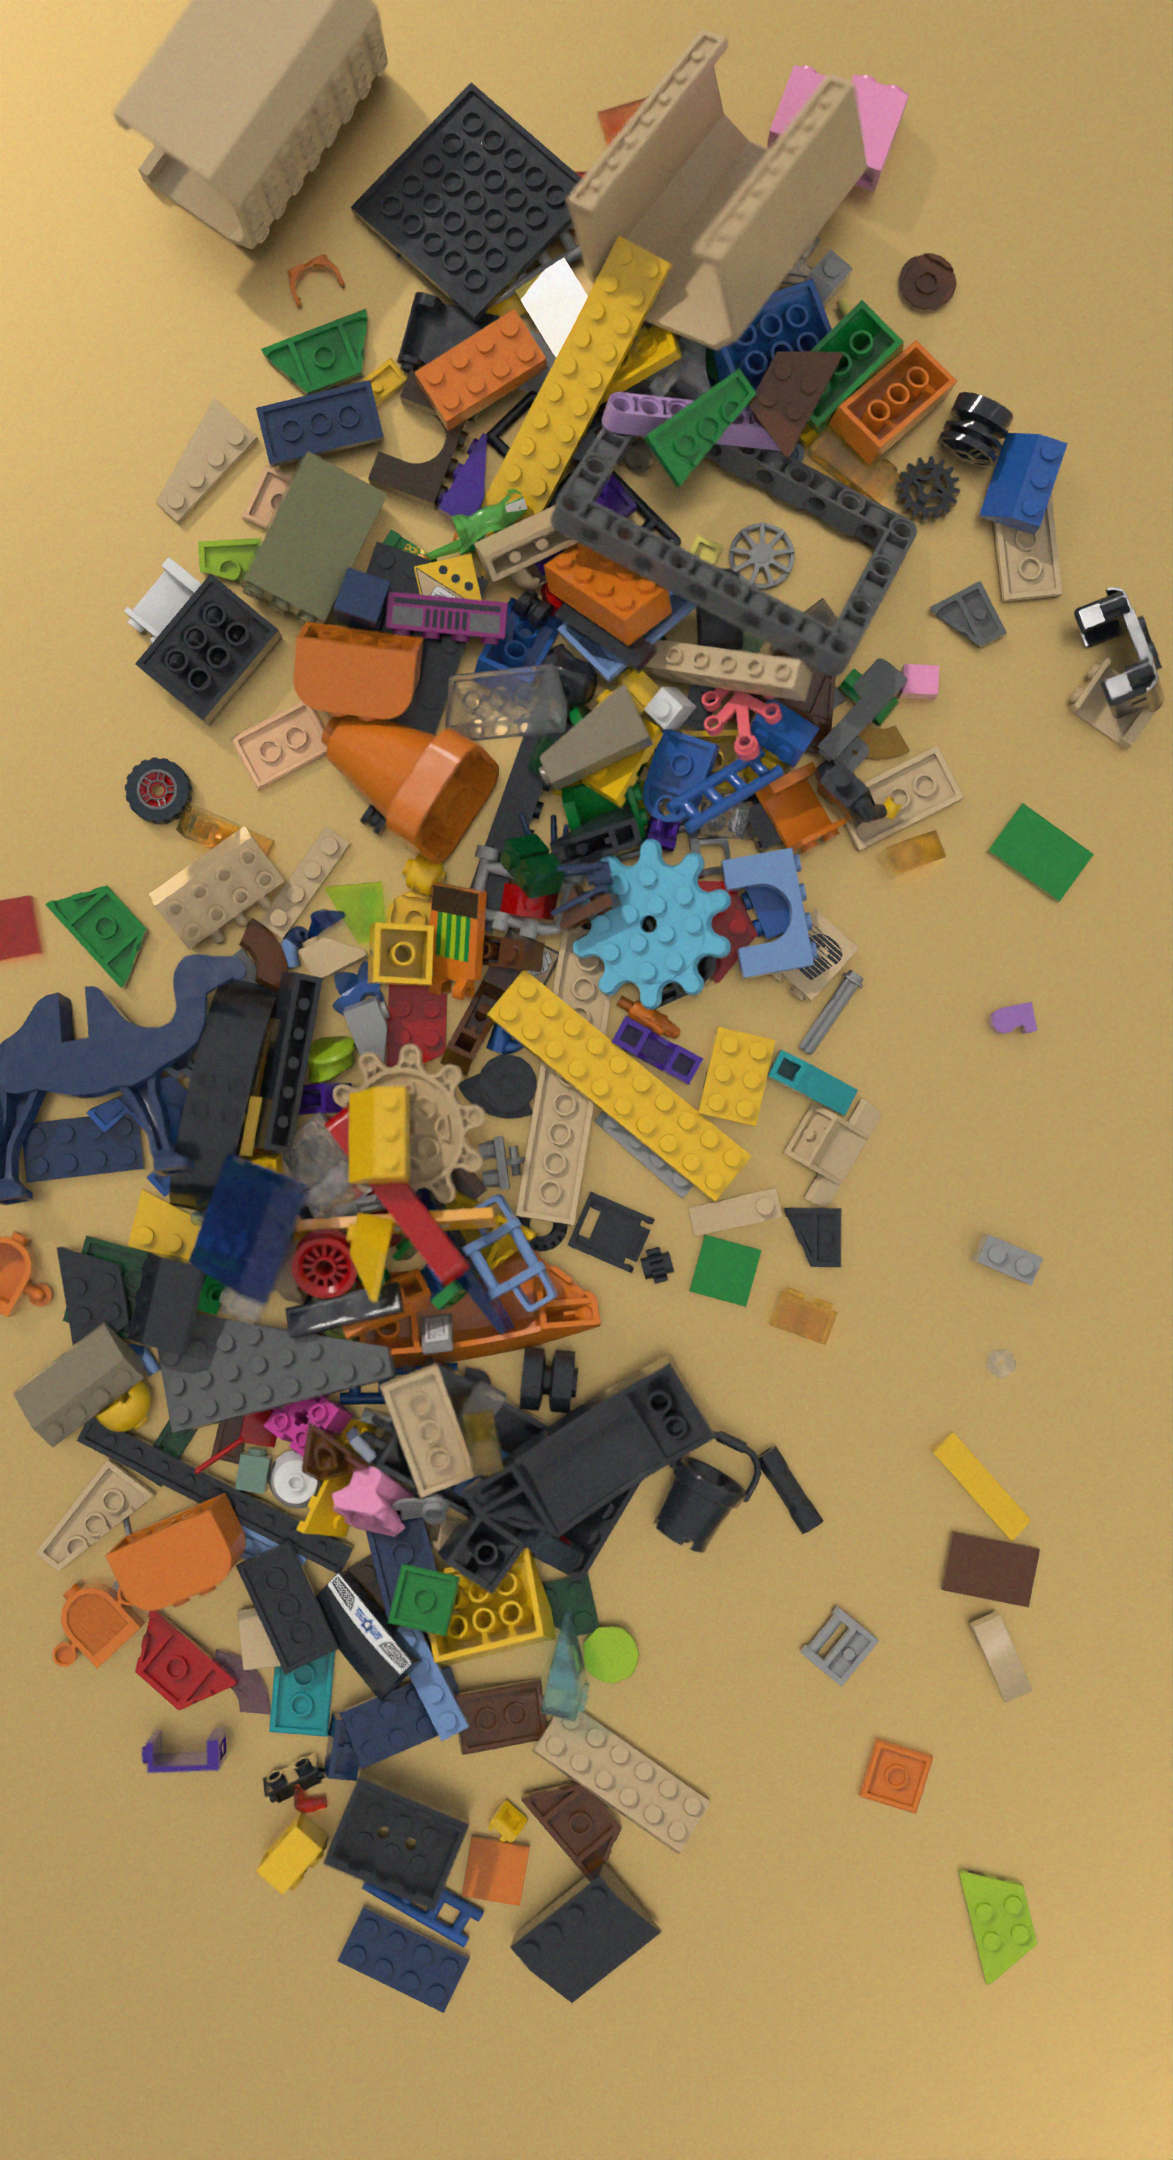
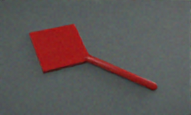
M274 1409L244 1416L239 1439L197 1467L194 1473L199 1474L242 1443L274 1448L277 1436L264 1427Z

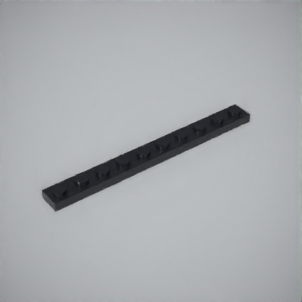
M92 1417L85 1423L77 1439L78 1442L199 1504L226 1493L242 1526L278 1544L291 1539L297 1554L336 1574L343 1570L354 1546L334 1536L305 1534L297 1531L296 1529L301 1519L246 1491L236 1490L234 1485L205 1470L195 1474L194 1470L197 1466L128 1431L114 1432L108 1430L95 1417Z

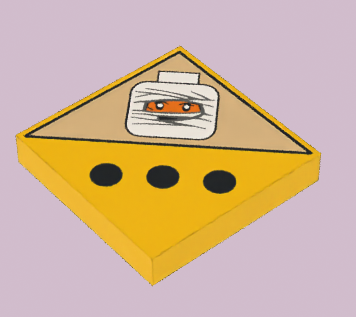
M472 554L414 567L420 595L482 600Z

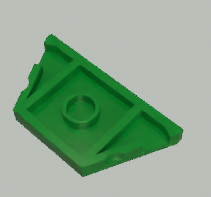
M366 309L360 310L264 347L261 351L268 361L306 395L324 391L363 375L368 313Z
M107 885L85 893H77L71 895V897L47 902L45 905L117 985L123 989L127 985L148 931L144 924Z

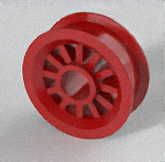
M323 1228L309 1232L299 1241L292 1259L291 1269L294 1280L303 1291L318 1298H334L344 1294L352 1287L358 1271L350 1255L352 1242L346 1241V1234L335 1229ZM319 1261H329L332 1266H324Z

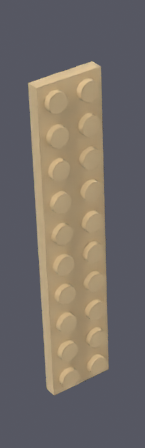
M575 928L571 931L563 930L553 993L605 1035L612 995L603 994L598 987V981L605 970L604 963L599 957L591 956L581 959L573 952L572 946L574 941L588 934L590 930ZM542 1061L516 1216L574 1226L594 1104Z

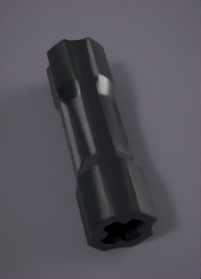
M776 1445L757 1455L761 1462V1470L772 1483L801 1533L805 1534L819 1526L823 1519L796 1481Z

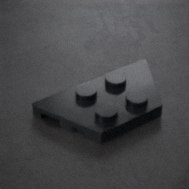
M57 1247L73 1346L103 1322L115 1333L127 1326L131 1318L122 1264L103 1260L87 1253L77 1252L68 1249V1247Z

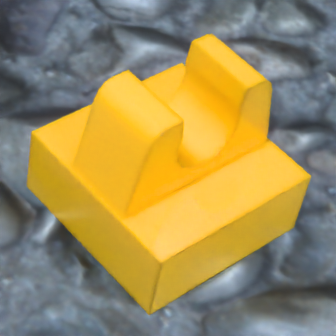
M505 1800L497 1809L487 1828L490 1832L496 1829L502 1835L499 1839L500 1841L512 1843L519 1836L528 1819L509 1801Z

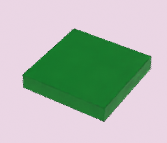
M704 1234L689 1291L746 1307L762 1250Z
M402 1564L388 1623L447 1637L461 1577Z

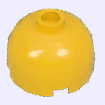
M141 1380L94 1417L104 1427L114 1432H124L132 1428L137 1430L148 1420L147 1414L152 1400L150 1391Z

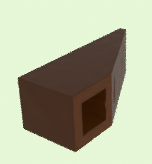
M484 935L482 965L541 972L545 943Z

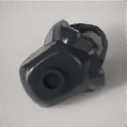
M559 644L551 648L549 656L540 663L538 693L546 700L553 699L558 702L578 706L588 703L593 698L598 684L593 667L587 662L576 658L565 647V644Z

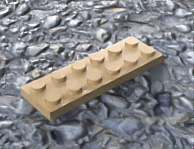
M567 1700L563 1701L532 1750L536 1755L677 1854L681 1853L711 1803Z

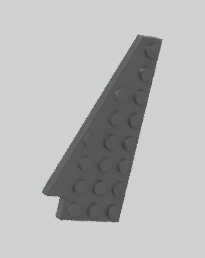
M199 1314L195 1316L187 1355L157 1349L171 1430L175 1434L396 1378L391 1348L314 1334L292 1339L289 1337L288 1330Z

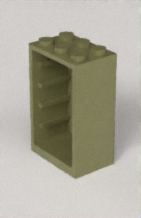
M307 451L299 460L238 584L244 588L242 592L256 600L262 597L270 601L269 606L280 613L285 614L286 611L297 615L295 620L303 625L306 621L315 623L325 622L339 594L348 567H352L387 494Z

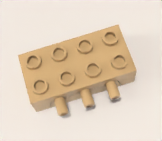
M243 826L151 892L149 896L156 909L189 950L208 936H210L215 944L221 943L224 940V935L219 928L231 919H234L239 927L246 925L248 918L242 911L256 901L263 910L271 907L272 902L266 894L283 883L284 879L246 826Z

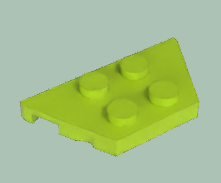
M961 1869L958 1870L984 1979L988 1985L993 1983L1037 1945V1939L1022 1883L1011 1880H999L994 1876H982Z

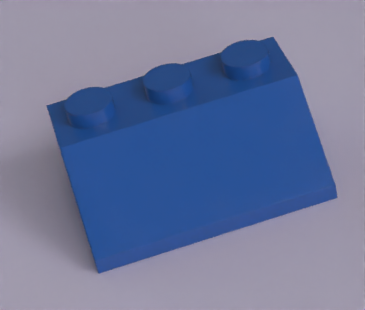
M1007 433L979 517L1034 535L1040 528L1068 443L1041 434Z

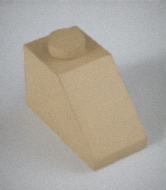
M318 936L302 943L304 948L299 950L311 976L323 978L322 981L369 957L364 949L326 937L319 939Z

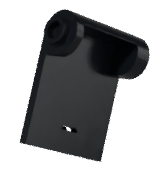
M416 292L396 362L401 365L400 369L404 372L409 373L410 370L417 371L493 323L500 316L484 313L475 322L460 307L444 304L440 298L434 295Z

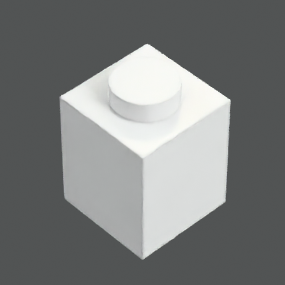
M662 687L644 710L662 728L679 729L696 706L678 688Z

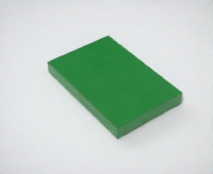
M1024 803L1019 806L987 850L1057 902L1061 901L1094 855Z

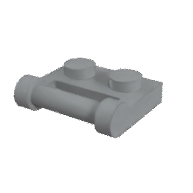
M837 1605L832 1611L834 1615L809 1645L805 1644L800 1652L842 1687L879 1640ZM843 1622L849 1628L823 1659L817 1653Z

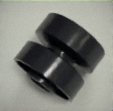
M525 1347L519 1409L539 1411L543 1395H549L550 1412L570 1413L571 1397L576 1398L578 1368H574L575 1351L556 1350L552 1366L546 1365V1352L544 1348Z

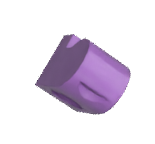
M1032 1002L995 1010L989 1018L990 1028L998 1034L1009 1033L1019 1026L1022 1034L1038 1031Z

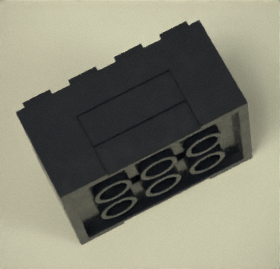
M360 1772L323 1864L435 1911L470 1825L469 1818L447 1808L441 1807L439 1809L387 1787V1783ZM387 1827L389 1829L388 1837H379V1828ZM409 1838H413L417 1843L416 1847L412 1850L407 1849L405 1846V1842Z

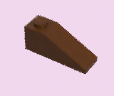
M482 980L446 1046L441 1064L445 1066L449 1064L456 1065L461 1069L462 1075L467 1076L494 1024L486 1015L505 993L504 990Z

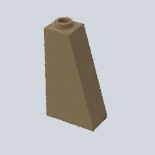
M624 684L616 689L539 757L543 766L538 769L546 785L551 783L557 791L653 745L626 685Z

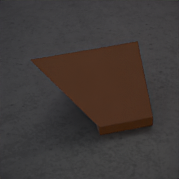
M309 1422L302 1463L303 1473L320 1482L368 1468V1462L347 1443Z

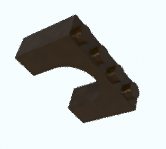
M410 370L400 395L401 403L404 406L437 419L446 432L444 446L436 457L424 463H409L378 451L368 480L373 487L436 510L440 494H445L448 489L445 486L447 479L453 475L459 464V460L456 459L459 449L464 450L468 442L470 433L466 431L470 421L473 423L476 421L478 413L450 431H447L416 383L415 371Z

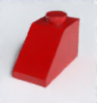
M505 883L500 912L554 920L555 916L551 915V911L556 909L558 893L530 899L518 885Z

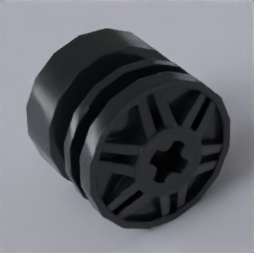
M970 392L959 393L950 411V416L953 420L946 421L943 427L944 431L941 432L937 443L947 453L964 462L982 467L993 466L997 457L995 453H998L1002 446L998 439L1006 437L1014 416L1005 406L988 397Z

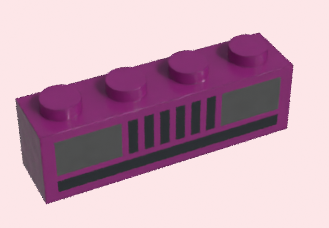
M388 592L386 628L393 629L392 633L402 636L410 635V631L422 632V637L439 639L440 634H450L453 641L469 642V636L481 637V643L498 645L499 639L505 640L508 603Z

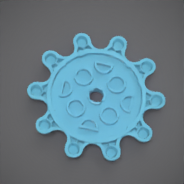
M647 839L642 843L639 860L633 866L623 865L613 854L601 857L599 862H609L613 878V884L606 885V893L618 895L622 905L591 920V929L588 934L577 938L572 946L573 952L578 958L585 959L596 956L603 961L605 970L598 981L599 990L605 995H613L623 984L633 983L640 991L642 1006L650 1010L659 1007L662 1001L663 988L669 983L679 984L689 995L700 994L704 988V980L698 972L699 961L705 956L723 958L729 954L731 948L729 940L724 936L716 934L711 925L712 919L717 913L728 909L731 899L724 890L719 889L706 892L699 887L698 876L704 868L703 857L698 853H689L679 864L674 866L668 865L663 860L660 843L654 839ZM647 916H653L657 921V927L651 933L646 932L642 928L643 921Z

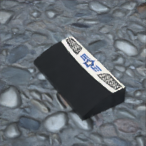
M349 1570L338 1572L318 1594L317 1598L340 1646L339 1651L380 1701L384 1700L422 1659L396 1627L388 1623L387 1616Z

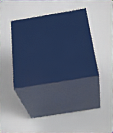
M348 567L333 608L335 621L354 628L379 631L388 605V592H391V582Z

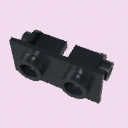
M314 1753L308 1757H302L295 1763L281 1770H275L267 1777H264L265 1797H269L271 1803L276 1801L281 1803L298 1794L295 1784L299 1783L302 1790L305 1791L322 1783V1779L326 1778V1774L323 1768L318 1765L317 1754Z

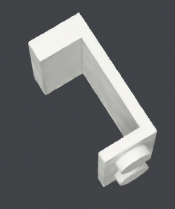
M170 557L161 565L165 570L135 608L131 610L127 607L124 610L130 617L127 623L139 633L146 630L153 636L150 639L152 643L202 584Z

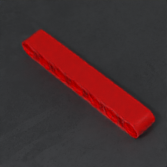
M347 1105L325 1122L324 1125L349 1158V1106ZM408 1183L368 1184L445 1286H448L470 1268L467 1261Z

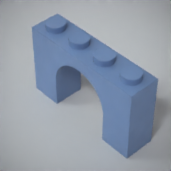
M787 848L722 860L720 864L726 892L753 887H767L778 892L784 898L789 908V924L785 933L779 939L769 943L737 949L742 979L812 967L814 965L813 959H818L815 941L810 942L808 930H812L810 913H804L802 901L807 900L804 883L799 884L797 872H801L799 855H793V849Z

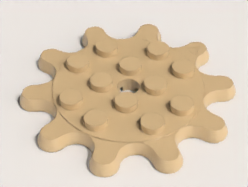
M407 1044L402 1047L399 1062L395 1067L386 1066L380 1057L373 1052L363 1053L359 1058V1066L364 1074L363 1085L360 1088H353L346 1084L336 1086L333 1090L334 1101L345 1108L347 1105L349 1106L350 1093L373 1087L405 1086L410 1093V1121H414L413 1125L415 1128V1134H410V1183L408 1184L415 1193L420 1188H427L434 1193L439 1202L445 1204L452 1202L456 1196V1188L451 1178L452 1170L463 1168L470 1172H476L483 1165L482 1154L469 1145L466 1133L471 1128L481 1126L485 1121L486 1113L478 1105L465 1106L457 1099L455 1088L462 1079L461 1069L456 1065L449 1064L444 1066L437 1074L429 1073L423 1066L421 1049L413 1044ZM331 1135V1142L333 1146L338 1150H342V1148ZM356 1184L363 1190L371 1188L368 1184Z

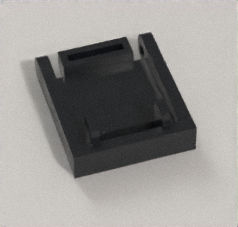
M590 1191L567 1246L632 1273L634 1267L630 1264H625V1258L634 1262L638 1261L651 1231L640 1226L641 1221L643 1220L653 1225L655 1219ZM591 1207L600 1211V1215L590 1238L580 1235L579 1232Z

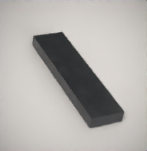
M565 602L554 613L558 621L638 674L658 652L653 644L642 637L631 645H626Z

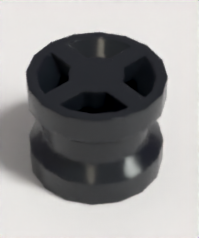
M371 804L361 817L360 822L363 825L371 826L373 833L380 836L387 829L386 818Z

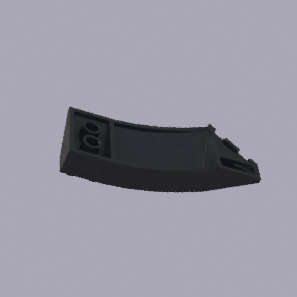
M668 1353L596 1395L535 1435L463 1489L462 1494L478 1518L496 1519L507 1522V1525L527 1530L532 1528L549 1532V1535L561 1537L563 1533L618 1495L665 1466L715 1439L716 1435L687 1380L671 1354Z

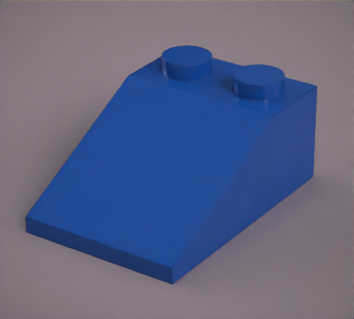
M511 597L508 602L505 640L499 639L498 645L486 644L477 660L472 680L526 704L540 676V663L549 656L550 649L553 647L559 634L557 628L563 623L551 615L548 621L540 629L536 630L529 624L527 618H520L513 612L517 599Z

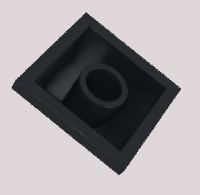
M474 1514L453 1530L438 1551V1554L445 1563L493 1594L526 1546L516 1536L491 1519L478 1518Z

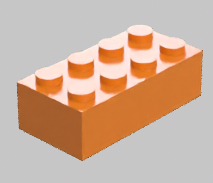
M513 309L414 373L416 383L447 431H450L546 370L547 359L516 310Z
M915 340L839 405L829 425L871 465L948 397L957 380Z
M579 542L569 546L544 565L549 592L628 646L672 613L669 590Z

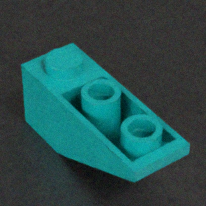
M782 1049L779 1050L767 1078L843 1116L846 1115L858 1091L854 1087Z

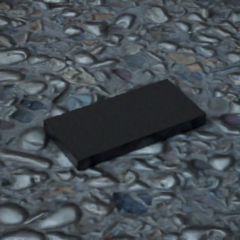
M291 1539L236 1565L285 1674L340 1648Z

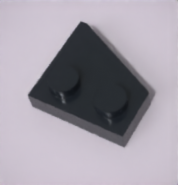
M785 1207L784 1212L795 1231V1235L805 1252L810 1266L842 1267V1208Z

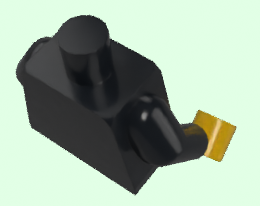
M826 760L815 769L814 774L818 780L817 793L855 829L863 822H871L885 817L893 820L902 808L901 804L898 805L893 802L894 798L888 796L883 804L875 805L869 788L842 762H838L835 765L832 761L828 762Z

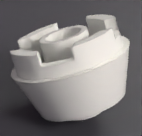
M295 1450L283 1453L274 1461L269 1472V1486L272 1494L280 1503L290 1508L299 1509L307 1507L312 1495L317 1496L323 1481L319 1482L302 1472L303 1457Z

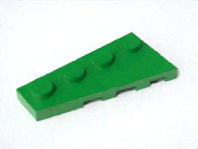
M740 368L643 437L677 488L683 484L687 476L697 467L728 426L756 395V392Z

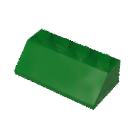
M863 300L810 351L840 352L843 354V358L807 423L817 434L829 425L839 405L903 351L904 341Z

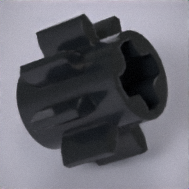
M660 1247L646 1250L647 1257L640 1258L645 1279L653 1278L655 1284L668 1281L667 1274L674 1273L669 1251L661 1253Z

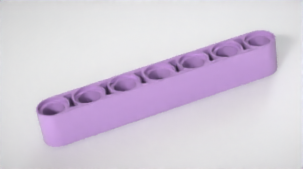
M616 392L609 397L602 416V424L605 429L613 433L646 436L695 400ZM749 406L742 410L715 443L780 451L772 438L764 430L760 421L749 409Z

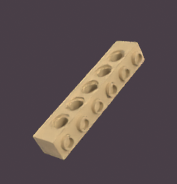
M658 640L653 644L658 652L642 669L652 679L805 701L813 674L804 662L798 659Z

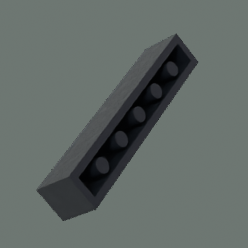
M282 972L259 1096L262 1098L253 1146L255 1148L292 1153L323 980L321 977L297 972Z

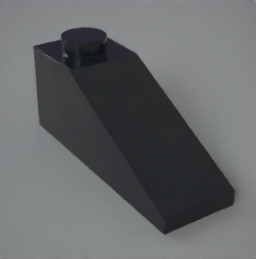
M627 805L600 814L549 844L552 853L562 865L583 864L640 845L642 840L635 816Z

